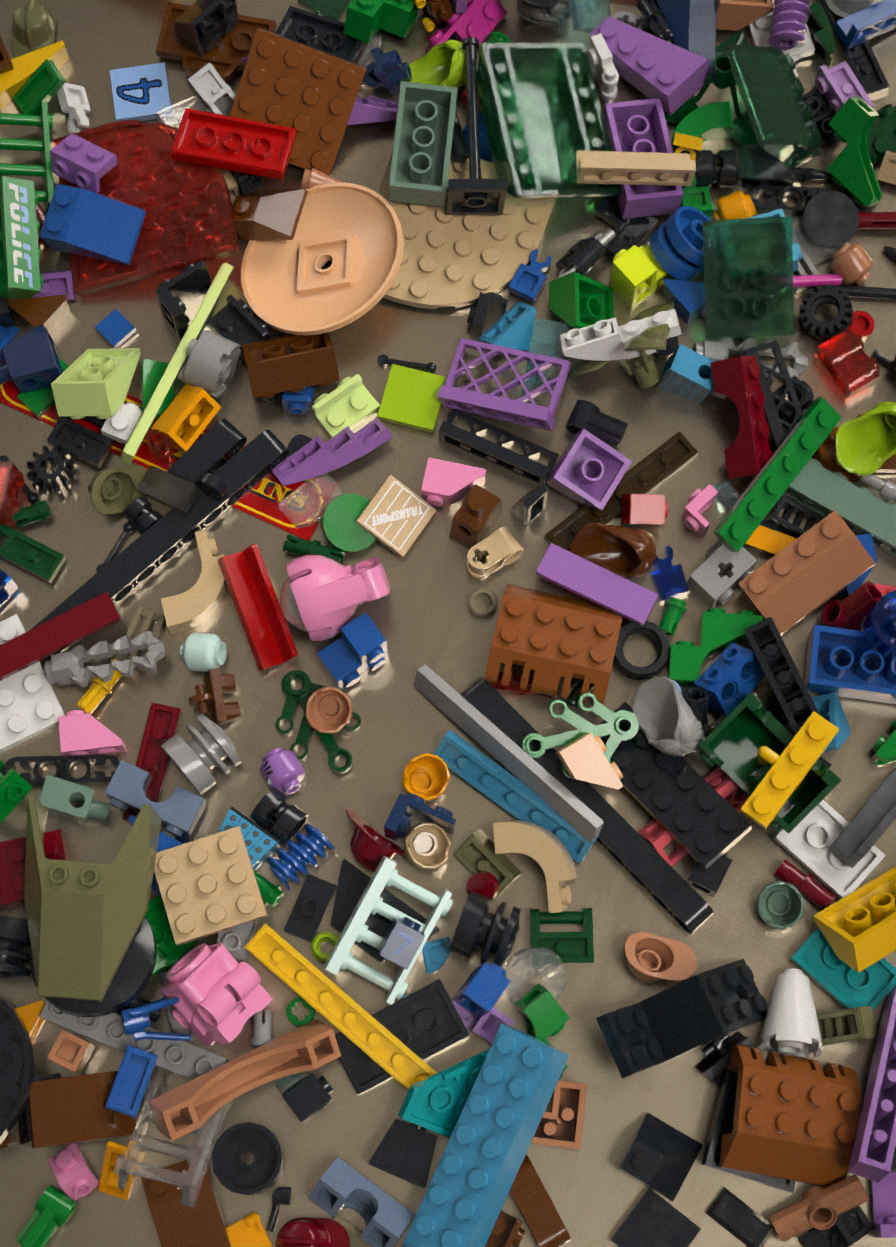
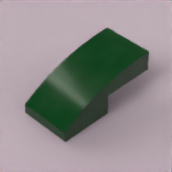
M816 2L809 6V12L806 14L808 17L807 26L814 34L812 41L815 47V55L828 68L831 66L835 53L834 36L826 14L820 4Z

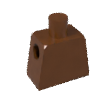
M475 484L453 517L449 538L467 549L481 542L503 508L501 499ZM462 528H467L470 531V533H466L462 530Z

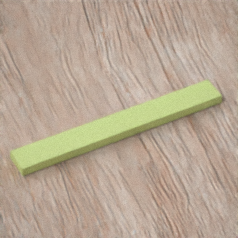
M226 262L222 263L120 457L121 463L128 466L133 461L188 356L186 350L190 341L193 338L197 339L228 281L234 267Z

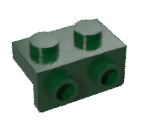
M888 104L877 111L879 116L869 130L867 149L872 164L882 160L886 150L890 152L896 150V106Z

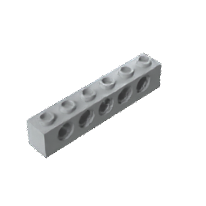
M46 1001L40 1014V1018L124 1053L127 1046L130 1045L158 1055L155 1063L156 1066L190 1080L230 1062L224 1057L185 1041L156 1039L135 1041L133 1034L125 1035L122 1016L116 1013L100 1017H78L66 1014ZM150 1027L145 1028V1032H160Z

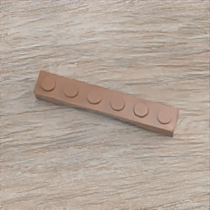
M315 1019L148 1101L157 1130L171 1141H174L200 1128L217 1110L247 1091L282 1077L315 1070L341 1057L333 1028Z

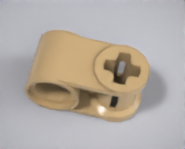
M506 526L501 527L469 549L467 554V571L476 579L486 578L501 567L515 561L524 550Z

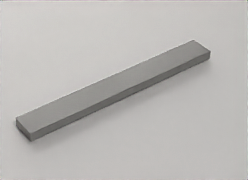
M424 664L417 670L414 682L416 689L590 843L598 837L604 823L599 816L432 669Z

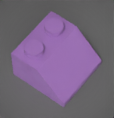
M582 429L574 434L545 483L569 499L602 511L632 461L587 430Z

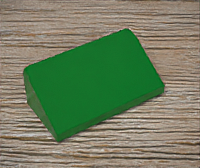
M142 359L143 412L169 363ZM174 383L154 420H158L174 400Z

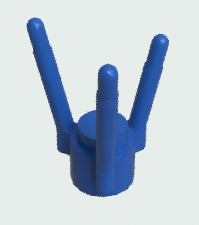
M165 997L140 1007L121 1010L125 1035L133 1034L135 1041L142 1039L190 1041L192 1039V1036L189 1034L145 1032V1028L151 1027L149 1013L178 1003V997L170 999Z

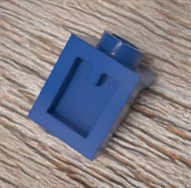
M314 386L305 387L304 390L295 393L284 391V395H282L283 410L296 415L312 412Z

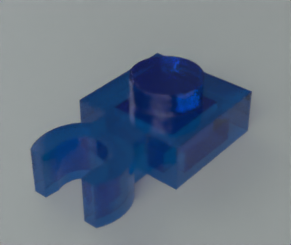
M670 546L665 548L667 558L659 559L656 555L653 565L658 570L652 571L651 575L657 594H659L660 602L669 600L670 597H680L689 593L681 564L672 566L673 550Z

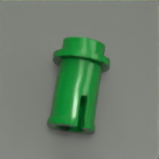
M670 597L668 601L664 602L666 608L659 623V627L670 637L675 636L682 614L687 612L685 608L687 603L676 597Z
M254 870L264 905H270L272 908L275 907L284 895L281 891V886L273 885L257 870Z

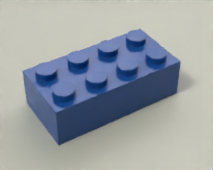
M814 625L808 638L804 683L809 693L828 694L835 692L839 697L896 704V636Z

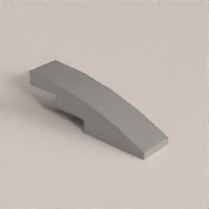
M209 62L192 75L188 82L212 113L229 116L236 94Z

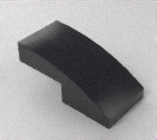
M858 1205L838 1215L837 1221L832 1227L825 1230L813 1228L798 1239L803 1247H849L872 1231L874 1227Z

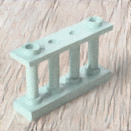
M383 856L326 960L324 967L325 970L337 975L340 969L345 971L347 968L388 990L384 999L392 1005L395 998L400 1000L405 993L408 983L404 981L440 915L446 916L453 900L449 899L452 893L445 888L437 896L400 876L398 870L395 869L397 863ZM385 885L388 887L392 885L433 907L424 924L384 903L380 894ZM370 913L373 915L378 913L391 921L394 918L403 921L404 917H407L420 924L419 931L425 935L408 969L400 967L394 979L353 958V954L349 952L355 941L359 943L363 941L378 949L384 939L368 930V926L365 925Z

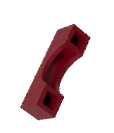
M739 356L711 362L715 392L729 397L736 405L740 416L738 435L734 442L724 450L728 479L755 476L773 455L768 439L769 425L764 413L765 398L761 391L759 380L760 366L756 356Z

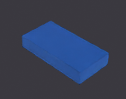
M128 1045L105 1108L136 1118L158 1055Z

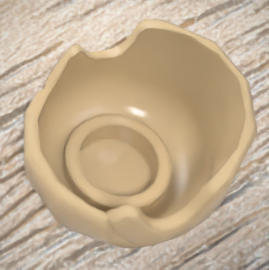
M421 822L408 831L404 841V852L409 862L418 868L436 869L448 860L451 842L442 827L435 823Z

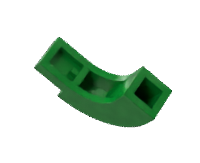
M730 102L710 103L693 110L685 116L676 127L671 138L673 153L679 147L673 145L676 132L704 138L703 144L730 140L733 130ZM683 150L680 152L690 154V152L687 150ZM694 175L692 185L682 186V189L696 187V175Z

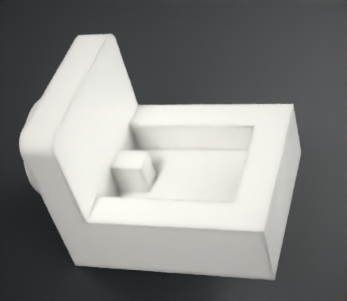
M129 402L123 404L112 417L106 419L101 429L102 435L126 445L143 414L142 410Z

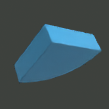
M450 936L424 944L421 952L427 975L438 971L447 961L451 946Z

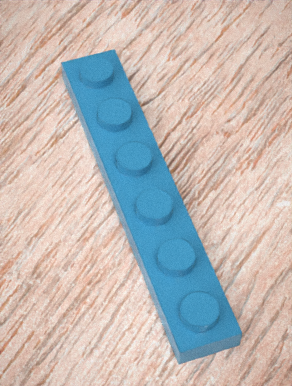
M449 730L443 736L433 755L439 756L446 762L450 770L517 819L538 824L551 831L562 841L572 859L580 864L597 838L590 843L524 783L453 731Z

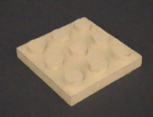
M240 826L157 852L154 873L177 946L268 917Z

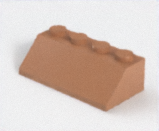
M834 510L738 584L765 619L772 617L780 635H782L876 565V563L852 530Z

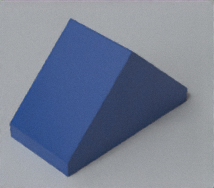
M664 279L661 296L667 303L674 302L673 309L688 325L701 315V311L706 305L711 306L719 300L722 285Z

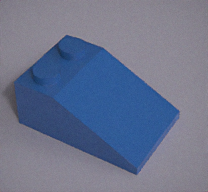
M57 184L39 237L56 251L129 265L146 211L82 188Z

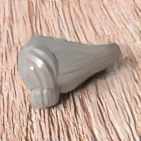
M663 676L654 677L641 683L632 698L631 712L637 717L639 729L645 734L648 743L669 756H684L691 752L701 751L702 749L698 745L705 739L702 724L694 716L690 706L679 693L674 681Z

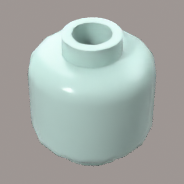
M192 633L180 646V658L184 660L186 667L191 671L209 672V669L219 668L220 665L225 663L227 656L226 644L216 634Z

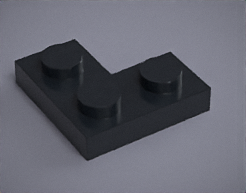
M611 189L595 208V214L615 228L613 231L616 236L605 246L606 254L612 259L622 249L628 250L634 245L639 247L658 222L653 216L622 219L617 193L614 189Z

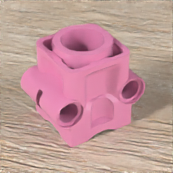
M203 943L192 949L169 970L166 975L167 981L160 987V991L167 999L179 998V1002L173 1004L175 1007L172 1010L174 1018L183 1028L192 1031L204 1047L212 1046L215 1042L221 1044L231 1043L242 1031L246 1021L255 1013L262 1011L273 1000L260 985L261 978L255 969L245 962L238 963L222 943L209 946Z

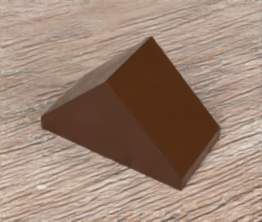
M66 295L8 300V306L18 321L30 330L44 324L49 334L71 312V306Z

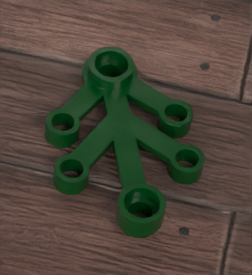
M293 670L288 672L282 679V691L287 697L281 717L277 719L275 726L280 735L287 736L293 732L294 723L292 718L299 701L304 714L296 741L291 745L290 750L294 752L295 748L303 747L305 753L302 756H297L299 761H304L309 754L307 745L313 728L306 718L307 701L315 691L326 686L311 683L310 677L305 672ZM299 681L302 683V688L300 690H293L291 688L292 683ZM352 712L351 717L356 718L358 723L353 727L346 724L344 728L349 732H355L361 727L360 716ZM287 721L290 723V728L285 731L279 728L280 723ZM315 730L329 754L328 765L330 769L336 774L347 773L353 763L350 752L344 748H339L331 733H320ZM344 758L346 760L345 766L337 767L335 765L336 759Z

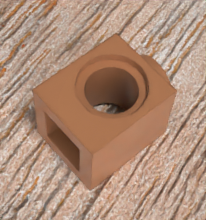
M61 1030L47 1059L81 1075L96 1046Z

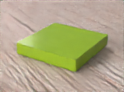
M392 364L377 418L380 421L434 433L442 405L437 395L440 386L444 387L447 377Z

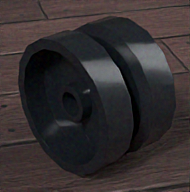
M252 1122L235 1124L225 1130L216 1141L212 1153L213 1171L219 1182L231 1192L248 1196L262 1194L275 1186L283 1174L286 1162L284 1146L278 1136L267 1127ZM247 1152L252 1153L254 1156V1161L250 1165L242 1161L243 1155H247Z

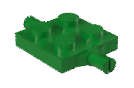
M159 896L149 902L148 910L145 914L154 932L157 945L156 964L150 980L161 971L172 968L198 942V940L179 946L175 944L165 906Z

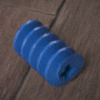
M310 824L304 826L307 835L300 832L295 833L297 844L290 840L286 841L288 852L280 848L276 850L279 860L270 856L267 858L270 870L289 891L288 880L297 884L300 882L297 876L298 871L305 875L309 874L306 867L307 863L314 867L318 866L315 858L316 855L324 859L327 858L325 847L336 850L326 836L318 828Z

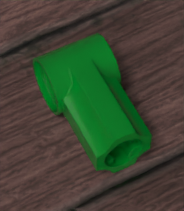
M50 1185L37 1201L34 1207L36 1211L24 1226L16 1241L22 1247H46L57 1229L61 1228L68 1221L78 1203L53 1185Z

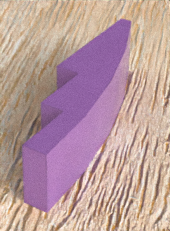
M375 418L355 434L347 426L326 443L318 435L274 467L272 471L283 486L312 479L368 454L391 439L392 435L378 418Z

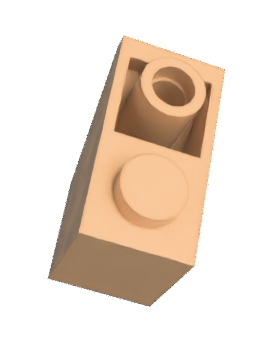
M586 733L556 751L572 779L613 789L623 787L620 781L623 775L614 761L609 763L605 757L604 752L607 751V748L598 735L593 737L592 733Z

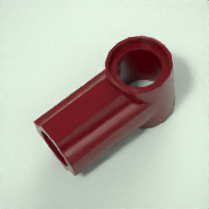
M867 581L842 602L837 600L828 602L822 611L821 620L829 627L858 630L862 618L884 601L882 593L876 588L875 584Z

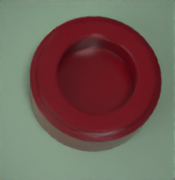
M481 871L469 878L466 890L468 896L471 891L490 897L491 901L499 892V884L493 874Z

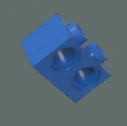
M732 642L694 682V685L708 692V709L727 716L766 675L754 651Z
M484 962L472 971L453 1000L479 1018L491 1011L511 981L505 977L507 973L500 966L492 962L490 965Z

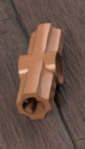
M854 1174L827 1188L814 1186L807 1189L802 1195L801 1201L769 1217L780 1240L785 1242L811 1228L825 1230L832 1227L837 1221L838 1215L870 1199L859 1177Z

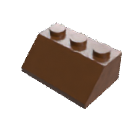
M328 332L316 335L293 334L242 345L253 398H271L276 393L284 391L291 393L300 392L305 387L314 385L325 387L331 385L333 381L340 380L334 347Z

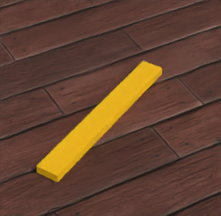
M266 923L244 947L408 1091L411 1085L437 1073Z

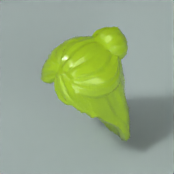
M447 40L432 47L425 55L409 64L412 74V81L410 82L455 87L458 89L466 85L465 50L459 41Z
M881 402L875 408L843 423L838 428L835 436V456L839 466L848 473L863 476L875 473L886 460L896 454L895 402Z

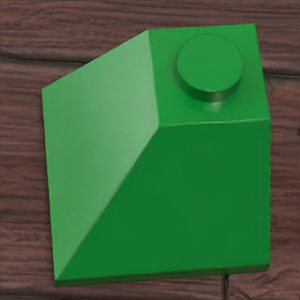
M576 272L549 282L550 309L572 328L580 329L593 325L600 320L614 318L613 288Z

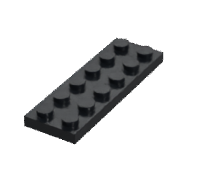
M624 702L614 712L620 710L631 712L632 709L630 705ZM621 720L619 722V729L621 731L628 730V721ZM638 729L637 734L632 739L621 741L611 756V763L614 761L623 775V778L620 779L623 787L705 870L751 831V825L681 756H669L662 753L659 749L648 743L641 729ZM610 735L600 737L604 744Z

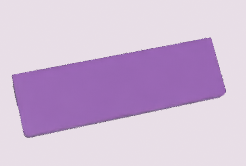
M553 543L550 544L536 571L538 576L639 625H644L659 595Z

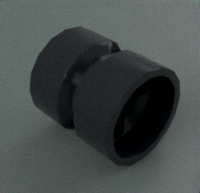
M695 150L696 187H711L713 183H716L718 187H735L737 174L735 150H719L717 154H713L711 150Z
M274 787L259 801L253 809L250 818L263 829L269 827L270 834L279 839L282 845H285L286 841L291 840L295 833L302 828L309 815L296 804L289 805V798ZM278 811L281 812L278 817L275 816Z

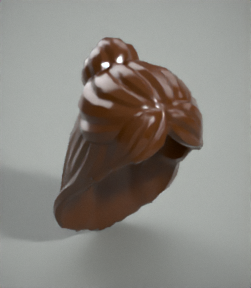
M596 522L584 525L576 533L575 537L572 538L569 545L571 553L625 579L646 574L656 558L657 549L654 537L644 529H630L623 526L604 525Z

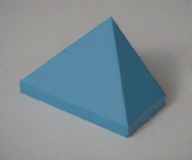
M518 301L478 340L483 343L516 350L530 351L536 314L534 306Z
M832 692L814 696L812 700L820 716L839 728V732L824 752L837 750L851 734L838 694Z

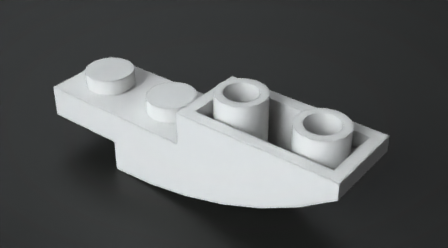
M672 309L658 312L644 319L632 320L622 326H618L616 317L600 320L593 325L572 329L567 333L561 334L560 339L564 356L583 360L611 361L641 357L640 351H625L623 345L626 341L640 335L642 331L649 327L668 324L670 332L667 339L682 333L676 311ZM645 350L647 355L657 352L656 350Z

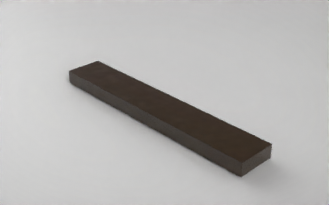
M679 431L624 474L602 511L583 505L545 534L544 539L549 545L553 543L570 552V541H572V538L575 537L576 533L584 525L592 522L609 525L621 516L623 494H649L696 458L699 452Z

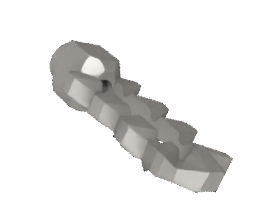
M726 335L718 341L704 340L702 343L695 342L693 351L715 362L728 359L729 353H742L745 349L757 346L755 339L747 338L739 346L735 347L732 337ZM793 342L781 349L783 358H788L792 362V368L786 366L790 378L794 375L798 378L808 368V357L799 352L798 342ZM771 349L758 353V356L774 357ZM763 364L771 369L773 367V365Z
M151 631L141 633L133 640L128 636L121 637L111 645L107 641H99L88 651L83 645H77L69 652L51 655V659L45 661V673L50 684L58 683L62 686L75 683L81 687H86L91 674L103 682H108L112 680L114 671H119L124 677H132L135 666L149 672H156V662L166 656L165 646L154 637ZM136 649H148L147 654L143 657L133 656L128 660H114L109 664L95 667L87 666L85 668L83 664L84 662H89L90 659L99 660L112 657L114 654L132 653Z

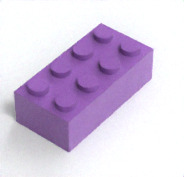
M660 98L605 104L601 127L607 151L673 153ZM614 184L622 219L673 214L679 209L683 198L682 186Z

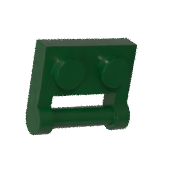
M582 908V911H563L558 913L540 912L539 909H530L531 965L594 964L592 908ZM540 924H582L583 932H540Z

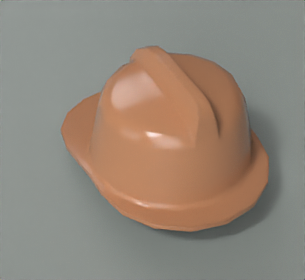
M637 932L629 936L624 945V954L627 958L626 966L642 982L653 983L661 979L683 981L690 978L698 966L697 957L693 950L685 943L675 939L647 932Z

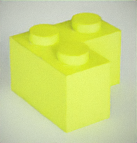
M650 244L648 246L642 245L639 248L634 245L628 250L622 249L614 256L609 286L613 288V291L632 310L662 287L664 279H672L673 277L656 261Z

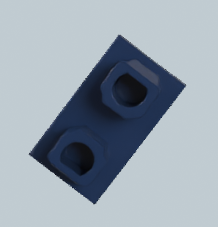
M379 47L370 49L376 63H371L366 67L363 81L372 88L383 84L393 95L399 94L401 81H412L409 64L401 62V57L396 50L383 53Z

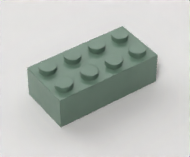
M401 81L388 201L445 207L458 88Z

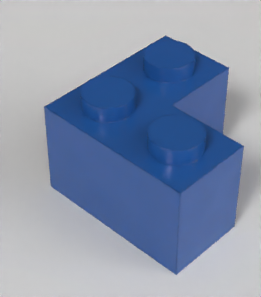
M366 612L341 628L342 637L317 653L319 662L337 687L342 688L344 685L347 688L351 687L361 679L360 675L368 669L374 671L386 662L385 658L388 656L387 641Z

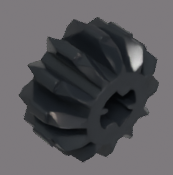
M43 445V453L40 455L38 452H33L32 456L35 461L27 462V467L31 470L27 473V478L29 481H33L32 486L35 490L43 489V493L49 495L52 489H54L56 494L60 495V487L64 486L70 489L71 484L69 480L76 479L77 474L73 469L77 467L75 460L70 459L71 454L68 450L61 452L60 447L55 445L52 451H49L48 447ZM48 469H49L50 471H52L51 474H48V473H47V470H48Z

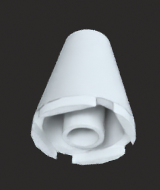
M786 969L784 973L779 974L759 1039V1049L762 1053L766 1048L770 1051L778 1052V1054L784 1053L804 1058L805 1054L814 1053V1058L822 1054L823 1044L810 979L807 975L803 974L802 970Z

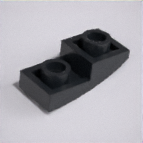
M817 88L794 99L790 103L806 130L820 147L837 139L833 134L834 129L828 125L836 113L834 109L829 111Z

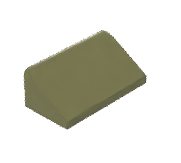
M482 830L472 833L453 853L473 875L486 871L495 876L499 884V892L496 897L522 873L504 853L495 854L494 843Z

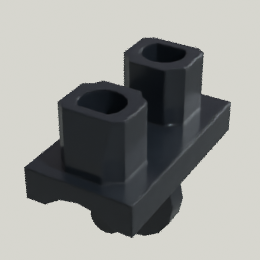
M739 1031L731 1037L729 1034H726L709 1042L701 1050L705 1058L695 1066L701 1075L714 1082L720 1088L722 1087L725 1071L728 1070L726 1067L730 1063V1053L733 1045L738 1044L748 1046L749 1048L754 1045L748 1036H743Z

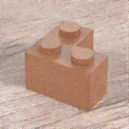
M558 1080L552 1094L551 1111L544 1112L530 1145L580 1150L587 1084Z

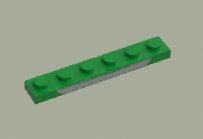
M817 398L713 531L732 552H739L842 417L824 398Z

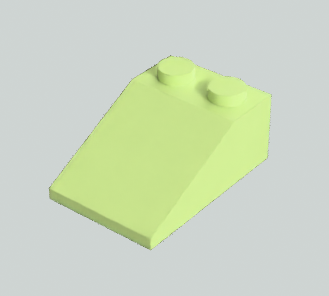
M140 348L87 349L51 383L58 416H70L71 419H81L86 416H97L98 419L112 417L124 404L141 354Z

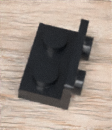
M230 294L226 298L227 305L211 317L206 324L212 332L240 344L238 348L241 350L240 361L245 366L242 345L269 340L268 333L270 330L260 318L257 320L253 318L250 314V308L242 299L237 301Z

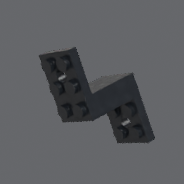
M741 959L696 974L639 1003L606 1013L596 1018L623 1079L670 1061L730 1032L759 1022L766 1018L768 1010L766 1000L759 993L754 982L752 970L745 960Z

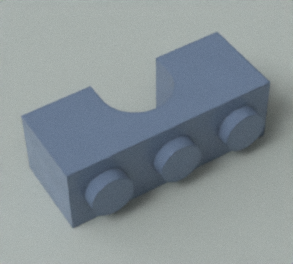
M121 760L104 792L108 799H110L109 804L126 812L127 808L138 812V814L144 804H150L162 818L161 824L166 825L165 831L180 838L182 834L191 837L207 805L205 799L176 785L172 795L166 801H150L146 795L147 788L152 780L149 772Z
M339 1157L336 1158L319 1179L308 1197L309 1200L333 1218L338 1211L344 1208L357 1211L364 1218L366 1224L365 1230L359 1238L371 1247H393L415 1216V1214Z

